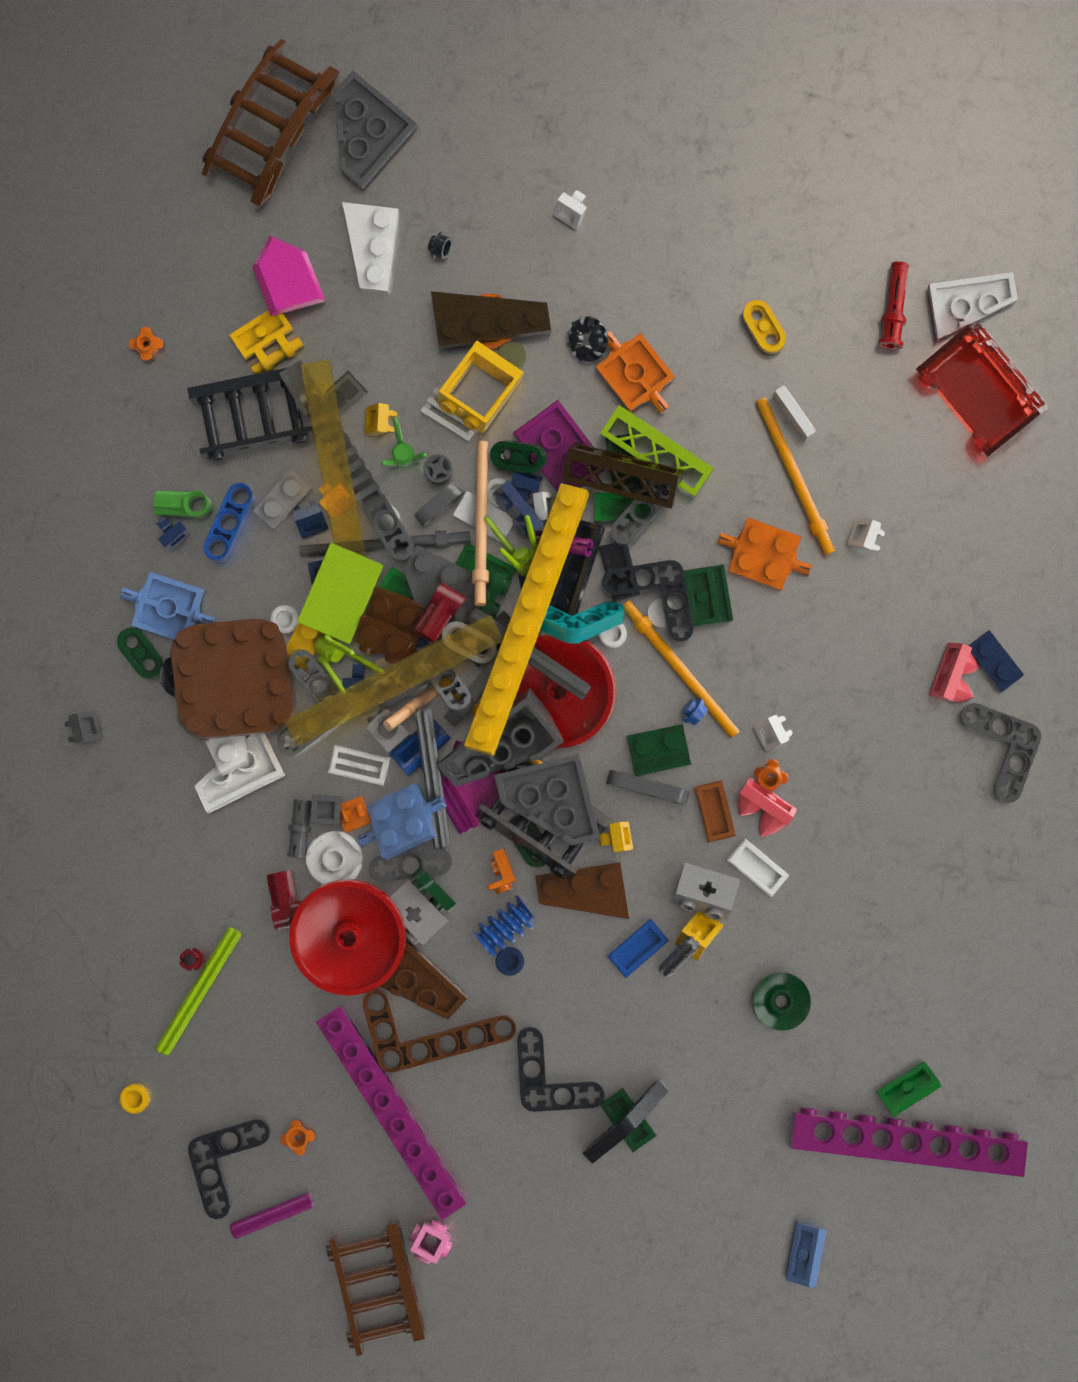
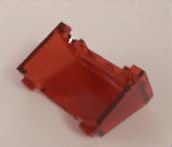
M978 322L967 325L916 368L919 373L917 377L922 385L927 389L930 387L935 390L939 389L974 432L972 433L974 440L971 443L975 450L981 455L985 454L987 457L1048 410V406L1043 398L989 332Z

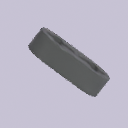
M454 481L421 507L414 516L425 527L459 500L465 492Z

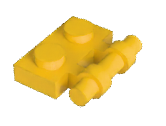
M269 310L229 335L245 360L254 355L259 359V362L250 367L254 374L262 373L265 370L266 372L274 369L273 365L286 357L288 359L295 355L296 350L304 346L298 336L289 342L284 336L291 332L293 328L283 313L271 317ZM277 341L280 348L266 356L263 349Z

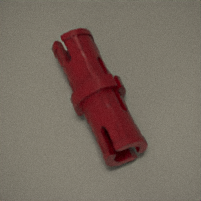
M189 948L179 956V964L188 971H192L193 968L195 971L204 964L205 956L197 948H193L192 951ZM191 955L196 959L193 964L189 961Z

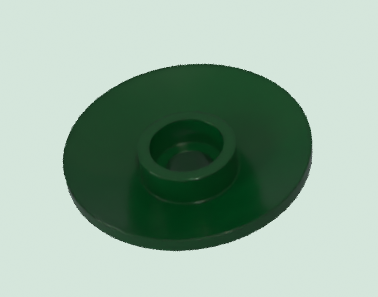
M779 972L765 977L757 985L753 995L755 1014L764 1025L774 1030L785 1031L799 1026L808 1016L811 1007V997L807 986L801 979L789 973ZM778 996L786 998V1004L782 1007L776 1005V998Z

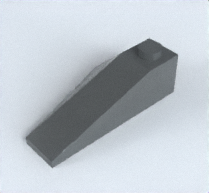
M528 688L515 698L494 756L469 750L464 746L465 741H463L443 758L437 766L451 783L457 787L487 777L488 774L503 769L508 770L514 768L515 765L530 760L532 762L541 759L564 740L547 708L533 691Z

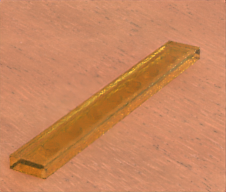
M330 360L300 364L333 543L366 557Z
M490 614L284 720L296 745L299 746L503 641V638Z

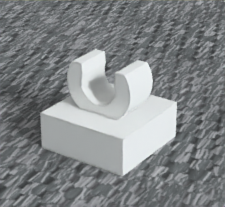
M578 190L574 192L572 197L563 192L557 200L552 215L576 230L581 224L587 209L582 203L586 196Z
M534 493L533 499L526 502L529 506L535 507V514L541 522H547L557 493Z
M856 518L847 545L855 549L879 550L880 547L874 543L877 536L885 535V532L880 529L881 523L873 519Z
M776 714L753 726L765 752L789 741L788 737L792 735V731L785 732L781 722L786 720L784 716L778 717Z

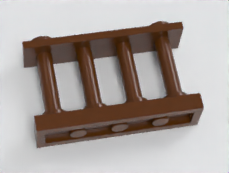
M399 1220L388 1222L386 1225L387 1230L383 1231V1235L339 1245L336 1235L330 1238V1245H326L329 1263H335L350 1326V1331L346 1332L350 1349L355 1348L356 1356L363 1354V1343L402 1333L412 1334L414 1342L426 1338V1330ZM386 1246V1249H392L394 1259L389 1260L390 1263L346 1274L342 1257ZM393 1275V1278H399L401 1288L396 1289V1292L353 1303L349 1285ZM395 1304L405 1305L408 1317H404L403 1321L364 1331L359 1330L356 1314Z

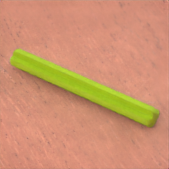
M232 927L226 929L155 1046V1049L162 1055L168 1056L239 941L241 933Z

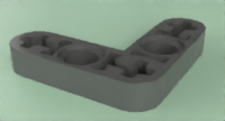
M428 648L376 681L370 691L371 697L379 707L389 708L431 682L455 716H466L472 712L475 706V701L470 691L438 648ZM434 659L440 669L435 671L434 667L429 663L430 660ZM411 672L416 674L412 682H402L405 674ZM449 676L454 678L450 686H440L443 678ZM395 682H397L398 686L400 687L399 689H396L394 685ZM384 690L388 692V695L385 697L381 694ZM458 693L465 703L459 705L453 695Z
M305 649L294 650L289 655L288 666L317 705L279 734L277 745L280 751L288 756L300 753L343 720L349 712V704L345 697L340 693L312 654ZM298 655L301 658L305 656L309 658L306 664L311 671L314 667L318 669V671L311 673L305 681L301 678L307 675L301 667H294L296 664L295 657ZM316 677H322L327 682L326 689L321 693H316L310 688L311 681ZM332 689L335 691L334 694L330 695L336 703L343 702L340 707L342 710L340 714H337L335 711L329 712L331 705L326 699L323 703L319 701V699L327 696ZM317 717L320 719L321 728L317 732L311 733L306 730L305 722L308 718ZM300 726L303 734L308 739L303 741L301 736L295 741L296 747L294 749L290 746L284 748L283 745L286 743L285 736L295 737L299 734L295 728Z
M968 704L962 708L959 716L960 722L965 728L1009 744L994 785V795L1002 803L1015 802L1023 791L1041 741V732L1037 726L981 704ZM976 709L977 716L984 719L987 718V713L991 714L992 716L987 721L986 730L982 728L985 724L984 722L974 721L973 724L969 723L970 718L966 716V713ZM998 718L1005 720L1008 725V730L1003 735L995 733L992 727L993 722ZM1014 723L1018 724L1016 731L1024 733L1028 729L1031 730L1030 735L1034 737V741H1028L1024 744V738L1019 735H1013V740L1009 739V736L1014 731ZM1014 755H1019L1024 759L1025 767L1022 771L1017 772L1010 767V759ZM1005 772L1011 776L1021 777L1020 781L1013 780L1011 789L1015 790L1014 795H1008L1007 798L1004 797V791L1000 790L1001 786H1006L1010 780V777L1004 776Z

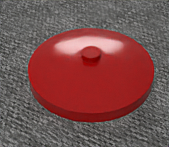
M549 634L537 637L534 647L588 683L591 687L585 698L579 699L527 664L516 697L530 688L547 708L564 740L556 748L579 745L601 731L613 712L616 701V681L613 670L604 654L588 640L579 643H566Z
M342 879L323 884L304 898L291 921L289 944L295 964L304 977L312 984L336 995H360L378 988L396 971L405 950L406 929L398 907L385 892L367 882Z

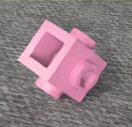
M432 1219L431 1223L425 1220L422 1227L417 1224L409 1238L413 1242L410 1251L415 1253L414 1257L426 1264H429L430 1261L437 1264L440 1257L445 1259L453 1245L449 1241L451 1233L447 1232L448 1227L435 1219ZM428 1235H433L437 1238V1242L434 1245H429L426 1242Z

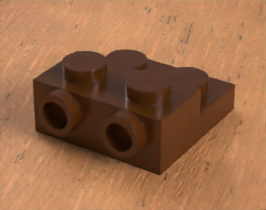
M374 587L367 612L361 616L353 642L360 644L359 649L365 653L375 654L377 651L386 655L385 661L401 665V662L405 663L413 658L420 637L414 629L429 606L383 587Z

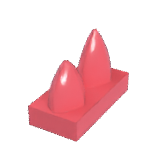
M948 642L929 696L939 700L963 702L974 698L969 686L961 679L962 674H970L979 669L977 661L971 653L972 647L963 643Z
M749 777L740 791L738 809L741 816L751 815L760 809L764 810L759 824L761 837L774 834L784 825L788 826L797 811L795 807L778 795L763 788L752 777Z

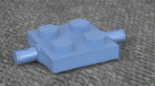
M150 571L145 585L139 592L123 587L121 590L123 593H120V599L135 603L132 627L171 640H175L177 633L188 626L195 625L196 623H210L204 620L211 622L216 620V617L200 613L204 589Z
M416 783L366 806L371 821V830L358 835V843L363 847L376 841L381 857L388 860L436 837L432 825V813L446 808V801L440 796L431 802H427L424 799L420 785Z

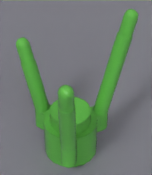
M393 417L397 444L391 451L392 459L382 460L381 465L389 466L390 468L396 465L406 468L413 462L419 463L420 460L427 457V454L425 452L417 455L414 454L412 447L403 441L398 418Z

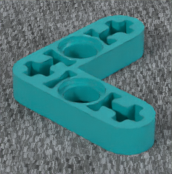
M607 601L571 616L549 605L540 630L563 642L579 643L623 623L625 607L621 603Z

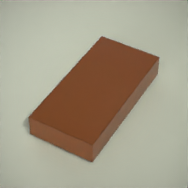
M723 781L694 787L707 843L736 836Z

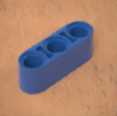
M235 483L230 486L204 542V553L214 563L222 564L231 558L254 507L255 495L245 483ZM239 491H246L248 493V499L243 504H236L234 502V497ZM227 517H235L237 520L236 526L231 530H225L222 526L223 521ZM219 542L225 544L223 554L220 556H213L211 554V548L214 544Z

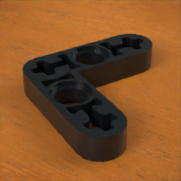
M674 560L612 569L604 574L601 586L603 591L610 596H621L660 589L669 638L676 643H684L691 638L693 634V621L684 570L679 562ZM668 566H672L673 571H678L679 574L674 577V581H670L669 577H659L661 584H655L656 575L653 568H658V574L665 573ZM643 570L650 574L651 581L648 585L640 586L635 582L634 576L638 571ZM630 572L629 581L632 588L627 589V583L619 584L618 590H613L612 586H607L606 582L610 581L612 575H615L617 580L626 579L625 573ZM678 594L683 598L684 603L680 609L675 610L668 606L667 599L670 595ZM686 612V617L681 616V624L683 627H687L688 631L684 632V637H679L678 633H673L672 631L677 626L676 617L670 619L669 614L679 615Z
M526 1027L520 1031L517 1039L520 1098L525 1109L532 1112L589 1109L598 1107L603 1102L604 1090L599 1083L594 1081L546 1084L542 1033L535 1027ZM527 1032H533V1036L539 1038V1042H535L533 1047L534 1052L540 1051V1057L527 1056L522 1058V1052L528 1053L527 1043H522V1038L527 1036ZM528 1061H536L540 1065V1073L536 1077H528L524 1073L523 1068ZM590 1086L594 1087L596 1092H600V1097H595V1102L589 1103V1099L583 1097L579 1098L581 1104H574L576 1095L573 1087H580L579 1093L588 1092V1087ZM551 1088L550 1101L552 1106H545L546 1100L537 1101V1106H531V1102L525 1100V1096H529L531 1090H536L537 1095H546L544 1089ZM566 1088L571 1093V1099L567 1104L561 1105L555 1101L554 1094L558 1089Z
M658 1079L643 1093L621 1119L598 1136L582 1154L591 1164L596 1162L635 1130L669 1092L670 1088L661 1079Z
M260 1118L249 1120L200 1135L189 1143V1158L204 1210L210 1218L221 1219L230 1212L232 1206L219 1158L264 1144L271 1135V1127L265 1120ZM254 1124H257L259 1128L265 1129V1133L261 1135V1140H257L256 1136L246 1138L248 1144L243 1145V1135L239 1128L243 1127L244 1133L252 1131ZM227 1132L234 1133L238 1139V1143L233 1149L225 1148L222 1144V1136ZM198 1141H201L203 1145L209 1146L205 1156L207 1161L213 1158L214 1163L206 1164L201 1168L198 1167L197 1163L203 1162L201 1153H195L194 1148L198 1146ZM212 1169L217 1173L218 1180L214 1185H206L203 1182L202 1173L204 1170ZM221 1186L222 1191H218L216 1194L219 1202H225V1206L221 1209L222 1213H218L217 1209H211L210 1205L214 1203L213 1193L207 1196L205 1191H213Z

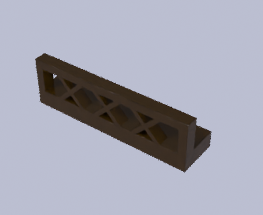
M575 442L568 449L562 481L672 509L678 485L683 479L684 470ZM573 461L584 463L589 474L582 478L570 475ZM591 465L597 466L599 468L594 470ZM602 469L611 470L617 480L610 485L604 484L598 477L597 472ZM619 472H620V473H624V474H626V475L623 476V477H621V475L619 474ZM630 476L639 477L644 488L637 492L632 491L624 480ZM619 483L622 488L616 487L615 485ZM658 483L671 485L668 500L657 497L651 487ZM647 490L649 495L643 494V492Z

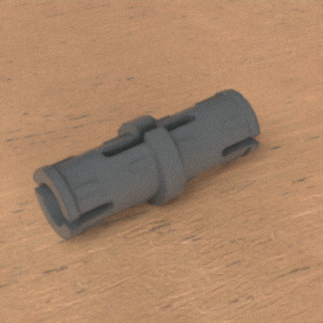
M294 799L292 824L288 825V830L291 833L287 856L306 858L308 833H311L309 819L312 801Z

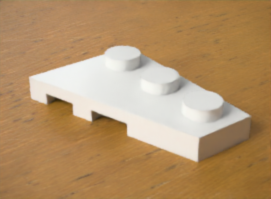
M342 202L360 291L388 294L399 211L397 208Z

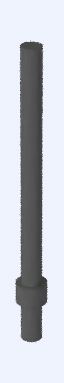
M447 530L435 531V534L410 536L414 547L417 545L420 547L436 546V548H446L448 544L471 543L470 531L447 533ZM381 539L334 543L353 552L387 550ZM398 539L395 541L397 546L394 549L407 548L409 544L407 541L401 542ZM330 543L300 545V557L325 555Z

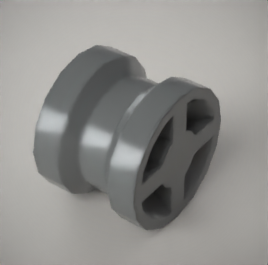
M436 454L430 456L425 461L424 474L428 482L432 485L441 486L450 481L453 471L451 462L447 457Z

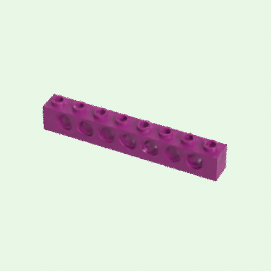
M339 1006L316 1021V1024L441 1220L465 1206L468 1200L387 1073L380 1068L376 1056L344 1006Z
M801 1107L800 1112H793L789 1142L791 1149L1018 1177L1025 1176L1028 1142L1020 1139V1134L1003 1132L1002 1137L991 1136V1130L974 1128L973 1133L962 1132V1127L945 1125V1129L941 1130L933 1129V1123L916 1121V1126L904 1125L905 1120L887 1118V1123L875 1122L876 1116L858 1114V1119L846 1118L847 1113L829 1111V1116L818 1115V1109ZM819 1123H826L829 1127V1133L824 1138H816L814 1134V1129ZM850 1126L856 1127L858 1131L857 1138L852 1142H846L843 1138L844 1130ZM878 1130H884L886 1133V1141L882 1145H874L872 1141L873 1134ZM908 1133L913 1134L915 1137L914 1146L904 1149L901 1145L902 1137ZM936 1137H941L944 1141L943 1149L939 1152H932L930 1148L931 1141ZM967 1140L971 1141L973 1145L972 1152L967 1156H962L959 1152L961 1143ZM994 1144H999L1002 1150L1001 1155L997 1159H990L988 1155L989 1148Z

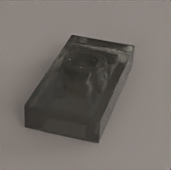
M348 370L322 394L328 402V407L333 410L336 415L335 418L338 420L368 392Z

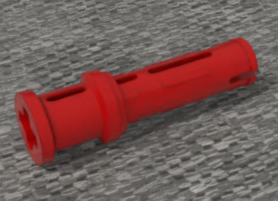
M901 261L891 263L886 313L881 317L883 330L882 338L878 340V346L885 349H902L904 345L901 338L903 326L906 325L907 320L903 315L909 264ZM899 281L897 300H895V299H896V291H897V282Z

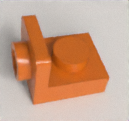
M504 848L493 852L495 858L490 860L495 875L501 874L502 880L487 885L488 890L495 889L496 894L512 889L511 883L516 881Z

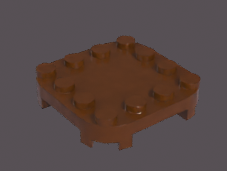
M263 619L203 623L188 626L177 633L170 648L169 659H171L177 709L176 717L179 726L187 734L202 741L264 733L267 735L276 732L289 720L293 709V695L287 648L283 633L279 630L276 623Z

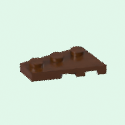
M620 862L580 868L570 881L566 878L560 879L553 873L535 875L539 904L629 919Z
M407 939L399 966L393 975L384 984L379 986L388 990L391 994L398 997L401 996L416 1003L417 1006L446 1019H449L469 997Z

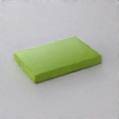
M330 542L297 622L350 644L384 564Z

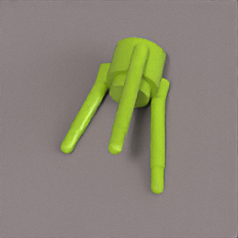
M486 516L484 518L485 522L508 550L507 552L504 548H500L499 553L517 570L520 576L526 577L538 547L530 516H525V523L532 550L527 549V547H520L515 550L495 523Z
M325 634L315 644V652L319 654L317 662L324 667L342 695L346 694V690L329 665V662L336 663L340 661L344 654L380 675L385 673L383 669L354 653V651L342 645L332 636Z

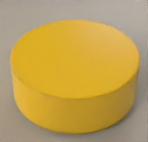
M131 1084L125 1087L119 1097L123 1110L131 1114H136L146 1109L150 1101L148 1090L140 1084Z

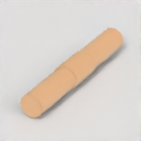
M432 685L383 722L384 727L391 731L408 717L415 714L416 710L423 708L439 694Z

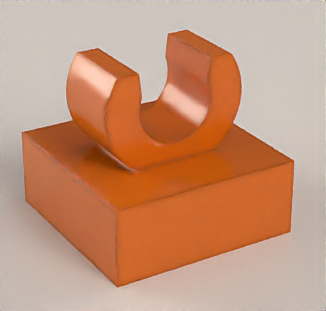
M363 796L341 803L340 821L345 833L371 824Z

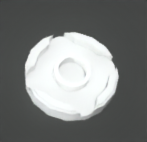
M339 831L325 832L312 840L308 847L306 866L312 878L321 885L335 880H355L362 869L363 854L360 845L350 835Z

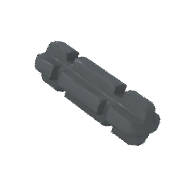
M692 936L687 937L659 966V971L665 977H671L696 952L700 946L699 942L695 941Z

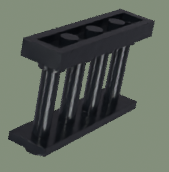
M286 368L187 388L192 404H198L202 410L209 447L199 449L204 459L208 458L210 462L225 459L226 454L292 441V444H303L308 442L310 437L315 436L311 426H303L300 407L279 375ZM281 387L282 390H285L293 430L276 433L268 397L271 388ZM253 392L254 395H257L265 435L248 439L240 399L242 394ZM222 398L229 401L237 440L224 444L219 442L212 406L215 403L214 400Z
M527 761L515 765L514 768L508 769L507 772L533 765ZM498 796L490 809L481 804L475 816L479 818L478 821L482 826L489 830L495 829L549 866L550 871L558 878H566L569 881L572 879L578 869L572 866L571 863L585 843L570 845L562 858L547 849L555 837L554 834L545 830L539 840L536 841L523 832L530 820L520 815L515 824L512 825L499 816L505 808V805L501 804L500 796ZM592 806L599 834H602L612 819Z

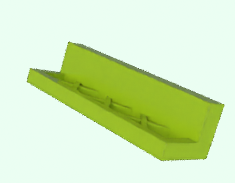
M618 405L600 432L601 435L636 458L651 461L647 457L654 456L655 462L659 463L657 455L669 453L675 457L678 469H693L702 475L694 488L684 483L683 479L678 485L694 497L714 471L712 466L620 405ZM618 419L628 426L630 436L617 438L609 433V430ZM632 429L639 434L633 435ZM645 437L651 441L653 452L641 454L636 451L634 439ZM631 440L632 447H630L623 441ZM655 445H657L658 447H660V448L663 449V450L656 451V446H655ZM679 461L687 466L680 467Z

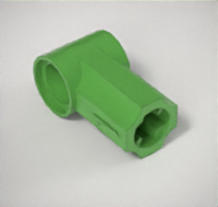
M156 490L153 501L154 515L193 517L201 520L209 517L214 508L211 498L200 491ZM202 498L204 500L203 509L199 512H194L192 510L193 502L196 499Z

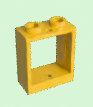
M476 341L439 390L436 403L439 404V407L449 415L454 414L460 418L469 429L473 431L478 430L483 434L521 383L524 372ZM473 364L506 386L484 417L451 395Z

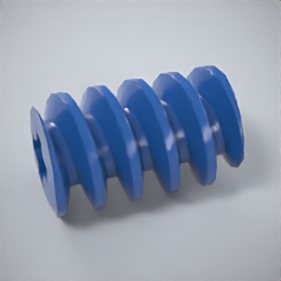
M518 895L515 897L517 906L507 902V913L501 909L496 910L498 920L489 915L487 917L489 926L487 927L480 922L478 923L480 933L473 931L485 950L493 957L497 955L495 946L502 950L506 948L504 939L511 943L516 941L514 932L521 936L525 935L523 925L531 930L534 928L532 921L534 916Z

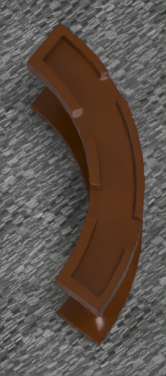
M283 39L279 40L274 46L269 45L262 61L253 71L242 90H236L230 101L232 107L216 136L212 148L209 147L206 150L202 162L205 163L202 175L207 177L218 167L249 184L254 191L250 202L259 207L272 196L285 166L281 159L288 146L294 148L306 128V125L302 122L309 112L315 114L332 94L340 72L329 66L323 74L319 72L315 74L282 55L286 43ZM276 66H279L310 83L311 88L307 93L304 91L300 93L269 74ZM261 84L296 103L297 108L291 118L286 117L284 119L251 100ZM244 110L279 129L281 135L274 147H267L235 129ZM229 139L264 158L263 161L266 164L261 175L258 174L256 176L222 157Z

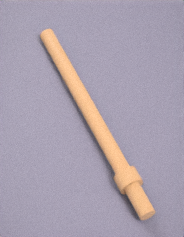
M486 441L477 442L475 570L472 571V584L475 585L474 605L476 606L486 605V585L489 584V571L486 570L487 523L484 520L487 516L488 442Z

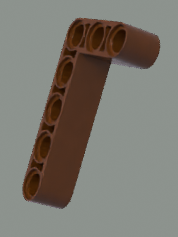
M374 989L368 992L363 999V1009L378 1064L383 1071L388 1073L503 1043L512 1039L516 1032L514 1019L504 1014L401 1042L388 994L383 990ZM374 994H378L384 999V1007L380 1011H375L369 1006V998ZM506 1020L511 1024L512 1030L509 1035L500 1036L497 1034L495 1025L498 1021ZM385 1022L391 1026L392 1034L389 1038L383 1039L377 1035L376 1028L379 1023ZM471 1028L482 1030L484 1038L480 1043L474 1044L468 1040L467 1033ZM445 1035L452 1036L456 1042L455 1048L452 1051L441 1049L439 1045L441 1037ZM422 1043L426 1046L428 1053L425 1058L417 1059L412 1055L411 1049L414 1044ZM394 1051L398 1054L400 1061L397 1066L390 1067L385 1064L384 1054L386 1052Z

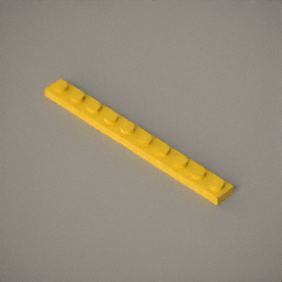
M560 484L464 746L469 750L490 756L495 754L590 495L586 489Z

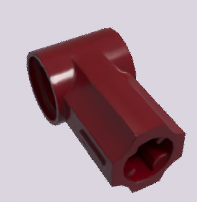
M441 582L428 603L430 604L416 624L414 631L422 638L435 644L450 618L453 619L466 597Z
M288 870L267 875L272 901L270 909L276 931L290 928L294 913L301 904L300 900H297L292 871Z

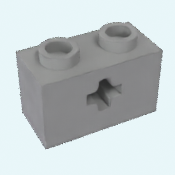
M684 863L672 904L678 905L684 911L705 913L708 918L713 920H727L733 908L740 879ZM703 891L708 892L707 897L703 896Z
M410 879L390 896L403 917L405 927L407 928L406 936L414 945L418 942L425 945L449 922L429 899L413 885ZM410 907L412 909H417L418 907L421 909L419 913L421 920L419 922L415 919L408 920L407 917L410 913L407 910Z

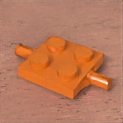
M611 331L607 332V346L611 352L595 369L629 412L649 401L652 402L660 414L664 410L666 411L670 406L660 396V392L675 379L673 373L641 332L630 341L621 344Z
M749 517L746 520L743 531L737 538L722 532L720 533L719 537L730 542L719 538L717 544L733 548V558L728 569L731 573L779 590L783 589L786 578L792 570L807 576L810 571L800 568V566L810 570L812 564L810 565L796 559L797 548L802 536Z

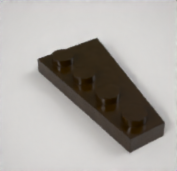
M431 291L439 349L475 344L476 341L483 343L551 333L547 302Z

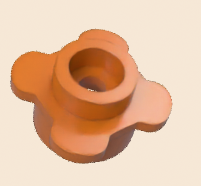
M142 327L140 334L136 338L130 339L129 347L132 350H136L142 360L148 361L156 354L158 349L163 347V341L161 338H156L149 327ZM147 341L149 344L144 346L143 343Z
M775 759L768 760L765 766L757 767L754 771L759 784L770 791H774L780 783L785 784L788 781V774L780 769L779 762Z
M294 1120L290 1123L288 1132L281 1136L280 1141L282 1145H287L293 1149L296 1155H302L306 1151L305 1147L307 1144L315 1139V1133L313 1130L304 1128L301 1121ZM299 1135L301 1137L300 1140H296L295 1136Z

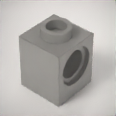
M387 708L383 712L378 709L368 717L367 721L369 724L366 728L390 754L410 734L400 723L394 728L391 736H381L379 734V726L393 714Z

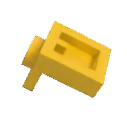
M697 912L681 931L675 945L678 947L687 937H694L700 946L690 957L698 961L724 925L717 920L708 918L705 913Z

